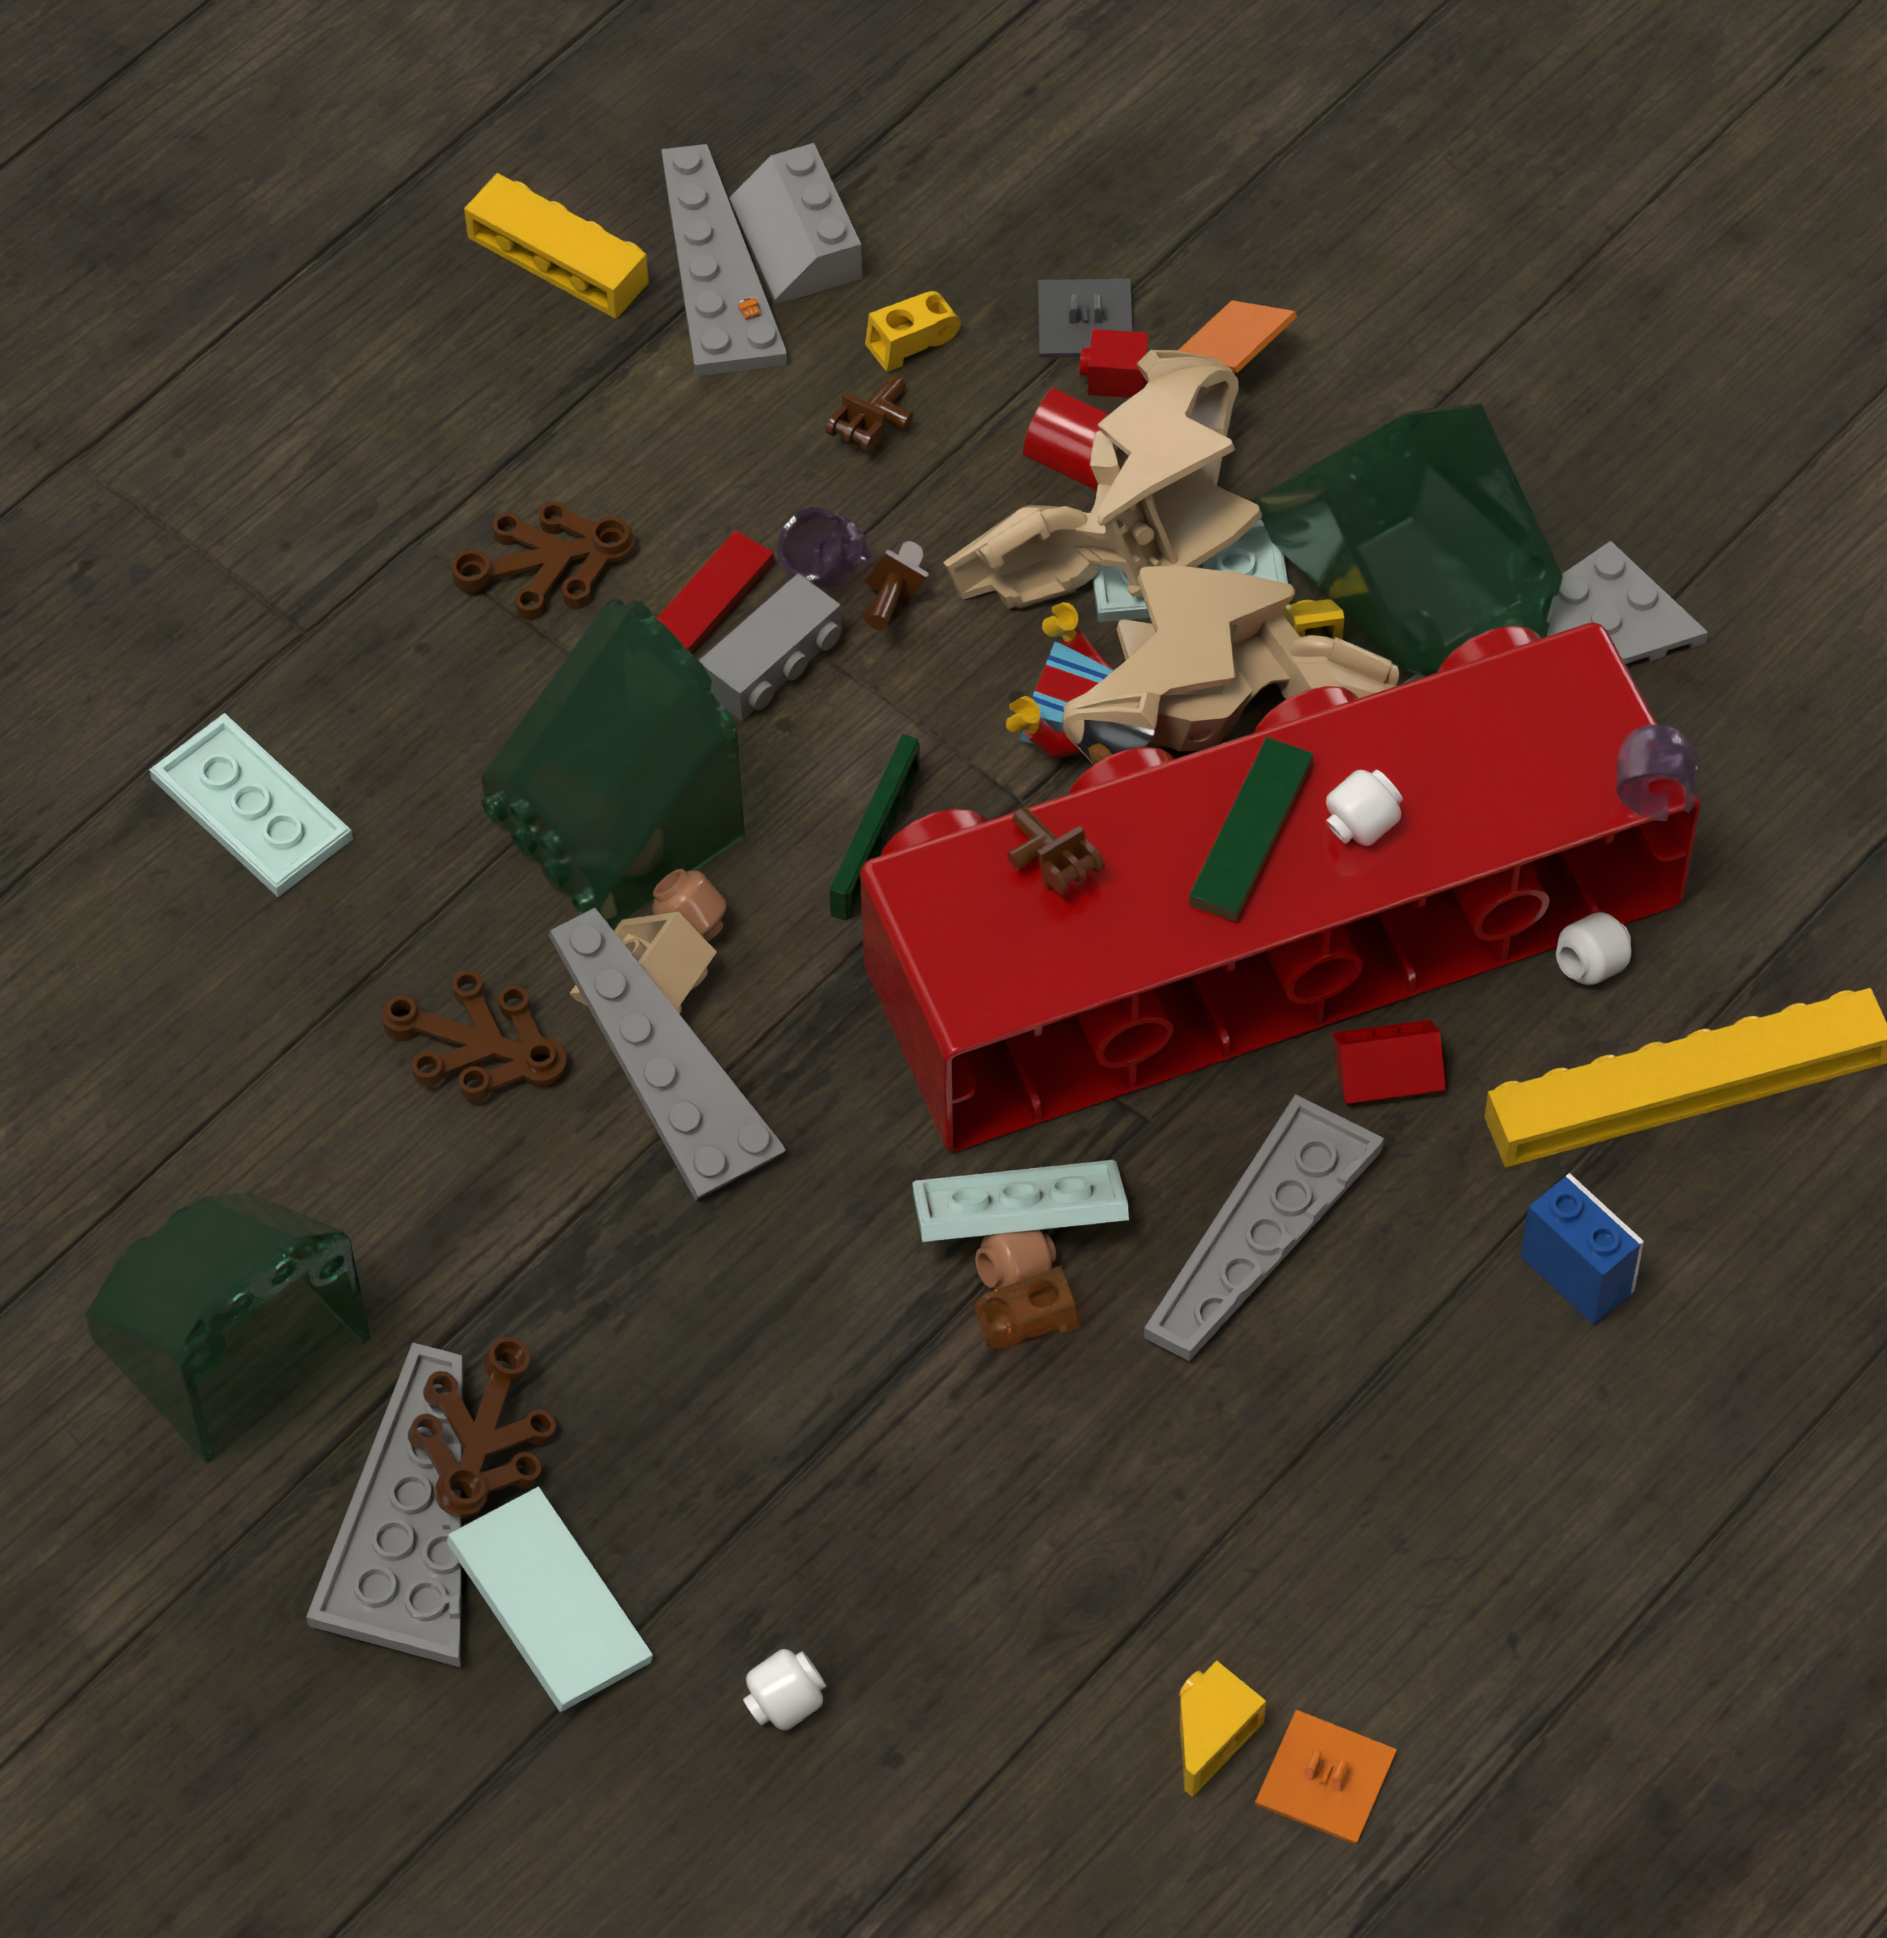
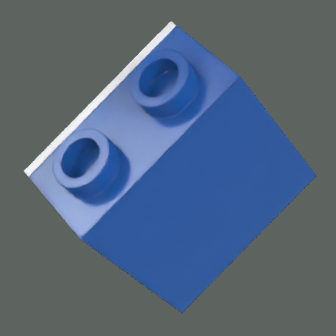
M1569 1173L1528 1207L1521 1258L1594 1325L1634 1292L1644 1241Z

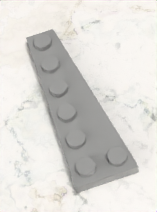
M707 144L662 149L663 168L695 377L786 366V348ZM756 298L761 313L758 316L745 320L743 314L738 309V304L744 299Z
M596 908L550 930L548 936L695 1200L784 1154L786 1150L780 1140Z
M1295 1094L1144 1328V1338L1190 1361L1383 1150L1384 1138Z

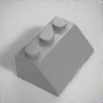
M814 143L771 155L729 197L733 213L775 305L862 280L861 243Z

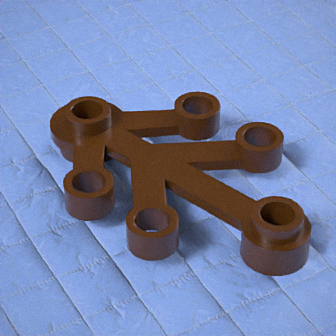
M556 501L545 503L539 510L540 527L543 531L521 522L516 514L510 512L501 513L494 518L492 523L495 540L502 545H513L519 542L533 550L491 560L478 550L462 551L454 557L451 564L453 581L462 591L475 594L481 592L489 584L490 580L541 568L528 587L521 589L515 597L518 615L525 620H535L545 612L544 598L568 564L573 560L587 557L576 576L567 578L562 584L564 603L570 608L581 609L591 602V586L609 562L624 560L632 553L635 547V535L631 527L618 517H604L594 523L567 511L562 503ZM552 515L560 516L558 520L551 521L547 519ZM505 526L514 527L513 530L507 532L500 530ZM566 530L580 538L565 542L550 534H559ZM615 541L616 543L608 544L607 542ZM471 574H476V575H477V576H474V577H467L468 575H471ZM577 589L584 591L580 595L570 594L571 591ZM527 601L537 602L534 606L523 605Z
M461 971L455 975L452 981L454 997L459 1003L464 1004L474 1027L421 1011L419 1003L407 996H396L383 1007L382 1021L384 1030L394 1040L409 1041L423 1033L463 1046L440 1056L431 1051L421 1052L416 1055L412 1061L413 1075L416 1082L422 1086L436 1085L444 1076L464 1069L459 1076L461 1095L466 1100L476 1102L486 1098L489 1092L522 1079L535 1086L551 1085L560 1078L567 1066V1057L563 1046L554 1039L541 1037L529 1012L528 993L521 986H507L500 992L498 997L500 1012L505 1018L513 1021L521 1043L502 1037L483 998L484 990L481 976L475 971ZM465 984L476 986L472 991L465 992L460 990L461 986ZM511 999L522 1000V1003L518 1006L512 1007L506 1004ZM401 1011L410 1012L408 1015L404 1017H397L394 1015ZM539 1056L549 1057V1059L544 1062H536L533 1060L534 1058ZM493 1057L509 1061L488 1072L481 1067L473 1066ZM425 1065H434L436 1067L430 1073L420 1071ZM471 1080H480L483 1082V1084L477 1088H469L466 1086L467 1083Z
M502 1337L491 1345L484 1360L489 1380L474 1421L457 1392V1380L450 1373L445 1371L432 1373L423 1388L425 1400L430 1405L441 1408L464 1450L458 1465L441 1437L443 1433L442 1423L431 1414L418 1415L408 1430V1440L411 1445L419 1450L426 1451L437 1471L439 1478L434 1487L435 1500L439 1507L451 1516L458 1518L474 1516L485 1505L487 1494L511 1485L520 1489L530 1488L535 1484L541 1473L542 1466L539 1459L528 1452L516 1454L510 1464L480 1473L485 1457L525 1442L535 1446L544 1445L550 1440L556 1429L554 1417L548 1411L536 1409L529 1412L525 1419L494 1430L510 1383H515L522 1378L530 1362L528 1348L518 1339ZM498 1361L508 1363L512 1369L502 1367ZM439 1384L444 1386L448 1394L436 1392L433 1385ZM531 1423L542 1424L546 1432H537L532 1428ZM417 1428H428L432 1432L433 1437L421 1435ZM516 1466H526L532 1475L521 1474ZM458 1489L463 1491L468 1499L458 1497L452 1490Z

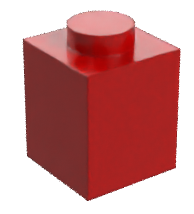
M1092 329L1090 348L1081 347L1079 370L1080 376H1088V395L1131 398L1145 388L1146 379L1141 371H1139L1136 363L1148 353V333Z

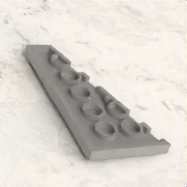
M1609 541L1404 683L1437 673L1440 665L1452 651L1466 641L1486 631L1506 626L1527 627L1536 632L1540 638H1544L1574 627L1595 622L1601 624L1607 630L1625 664L1645 657L1649 661L1665 657L1668 650L1687 644L1690 648L1706 644L1708 632L1613 542Z
M412 1342L306 1619L309 1627L460 1667L462 1565L446 1542L448 1534L462 1527V1518L447 1514L437 1504L434 1496V1487L439 1475L426 1451L419 1450L411 1445L408 1440V1430L418 1415L431 1414L437 1417L443 1426L441 1437L459 1465L463 1448L441 1408L434 1407L425 1400L423 1388L432 1373L445 1371L453 1375L457 1380V1392L463 1401L464 1364L462 1355ZM439 1384L433 1385L436 1392L448 1394L444 1386ZM417 1428L421 1435L433 1437L432 1432L428 1428ZM452 1490L455 1495L462 1498L461 1490Z

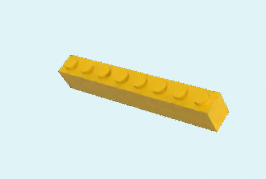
M1871 988L1857 992L1845 990L1834 994L1824 1001L1809 1005L1804 1003L1793 1004L1776 1014L1761 1018L1757 1016L1745 1017L1728 1027L1713 1031L1710 1029L1697 1030L1686 1038L1665 1044L1662 1042L1649 1043L1638 1051L1617 1057L1615 1055L1601 1056L1590 1064L1573 1069H1553L1542 1077L1525 1082H1505L1494 1090L1488 1091L1484 1118L1505 1168L1887 1064V1022Z

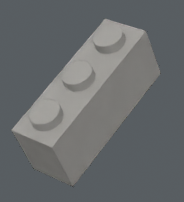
M798 573L698 661L700 689L743 721L754 710H761L767 706L774 693L788 680L797 679L806 669L808 662L822 650L827 651L836 644L842 633L841 605Z

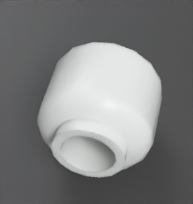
M1356 770L1328 794L1326 805L1331 816L1326 820V824L1343 843L1346 844L1353 839L1361 845L1370 846L1401 819L1399 804L1403 801V797L1393 783L1379 770H1375L1372 773L1365 770Z
M1603 912L1590 914L1566 926L1559 934L1556 950L1559 967L1565 975L1578 983L1585 985L1600 983L1622 972L1629 964L1632 952L1630 934L1627 928L1613 916Z
M781 1649L749 1671L746 1676V1683L751 1694L745 1697L743 1701L761 1726L770 1720L775 1727L781 1730H789L822 1706L823 1696L821 1690L827 1687V1685L803 1651L795 1655L788 1649Z

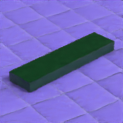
M902 734L829 889L832 917L845 921L851 918L861 896V869L865 862L879 857L920 769V743H918L917 738Z
M1269 737L1265 738L1189 894L1188 905L1237 922L1313 764L1314 753Z

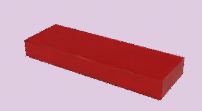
M735 530L649 626L650 636L689 659L775 562L774 552Z

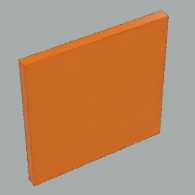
M1232 300L1178 351L1217 358L1231 368L1233 372L1238 373L1298 316L1292 310Z
M1296 1710L1257 1796L1255 1805L1357 1845L1397 1753V1749Z

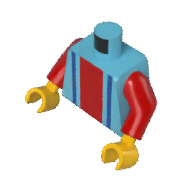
M1064 602L1052 607V612L1056 616L1048 617L1042 623V629L1045 634L1050 637L1060 635L1062 637L1060 643L1054 642L1033 697L1024 696L1009 704L1010 710L1016 714L1006 720V727L1010 732L1020 733L1022 731L1021 741L1035 744L1049 757L1055 759L1083 754L1065 734L1062 723L1063 707L1069 701L1087 693L1114 671L1079 628H1075L1078 624V613L1071 604Z

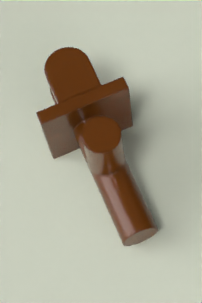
M896 375L891 376L868 402L845 393L842 396V405L834 412L827 423L826 433L831 436L840 434L843 436V441L850 445L857 442L861 444V450L867 453L871 452L873 448L880 450L883 446L885 421L903 430H907L912 423V412L892 404L905 390L906 384L904 380Z
M905 541L900 546L897 554L887 549L864 582L880 591L864 613L865 621L876 630H884L887 627L897 602L906 607L929 574L919 568L923 551L915 542Z
M1020 808L1013 815V823L1030 840L1008 852V859L1016 870H1020L1039 858L1043 885L1047 890L1053 887L1059 894H1062L1069 889L1068 884L1075 880L1077 883H1081L1087 879V872L1092 869L1095 872H1099L1105 868L1101 854L1086 840L1084 829L1081 826L1058 838L1028 808Z

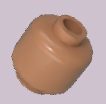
M683 869L675 870L662 879L654 889L653 895L655 900L652 906L654 915L679 912L707 942L713 939L723 928L721 919L726 912V900L702 872L697 870L687 872Z
M1040 1229L985 1235L981 1241L980 1248L976 1252V1268L986 1286L993 1288L1002 1295H1013L1041 1286L1049 1279L1052 1263L1056 1259V1250L1049 1235L1042 1233Z

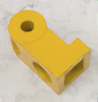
M925 292L869 313L865 345L888 373L902 367L905 357L927 349L928 346L937 347L949 342L959 331L961 320L938 292Z

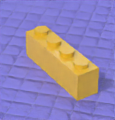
M497 173L464 208L469 239L615 319L621 315L649 283L647 255L636 244L629 241L624 242L607 233L599 224L593 221L587 222L572 214L562 204L556 201L550 202L537 195L522 182H513Z

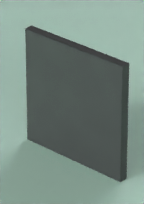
M1131 279L1038 280L1039 358L1080 357L1081 347L1090 348L1092 329L1132 332Z

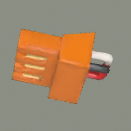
M747 298L738 304V309L743 314L745 320L758 316L761 313L756 298Z

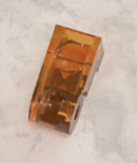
M1061 1266L994 1290L982 1296L974 1305V1311L986 1345L992 1349L1012 1347L1027 1337L1033 1338L1059 1329L1060 1333L1064 1334L1081 1328L1075 1303Z

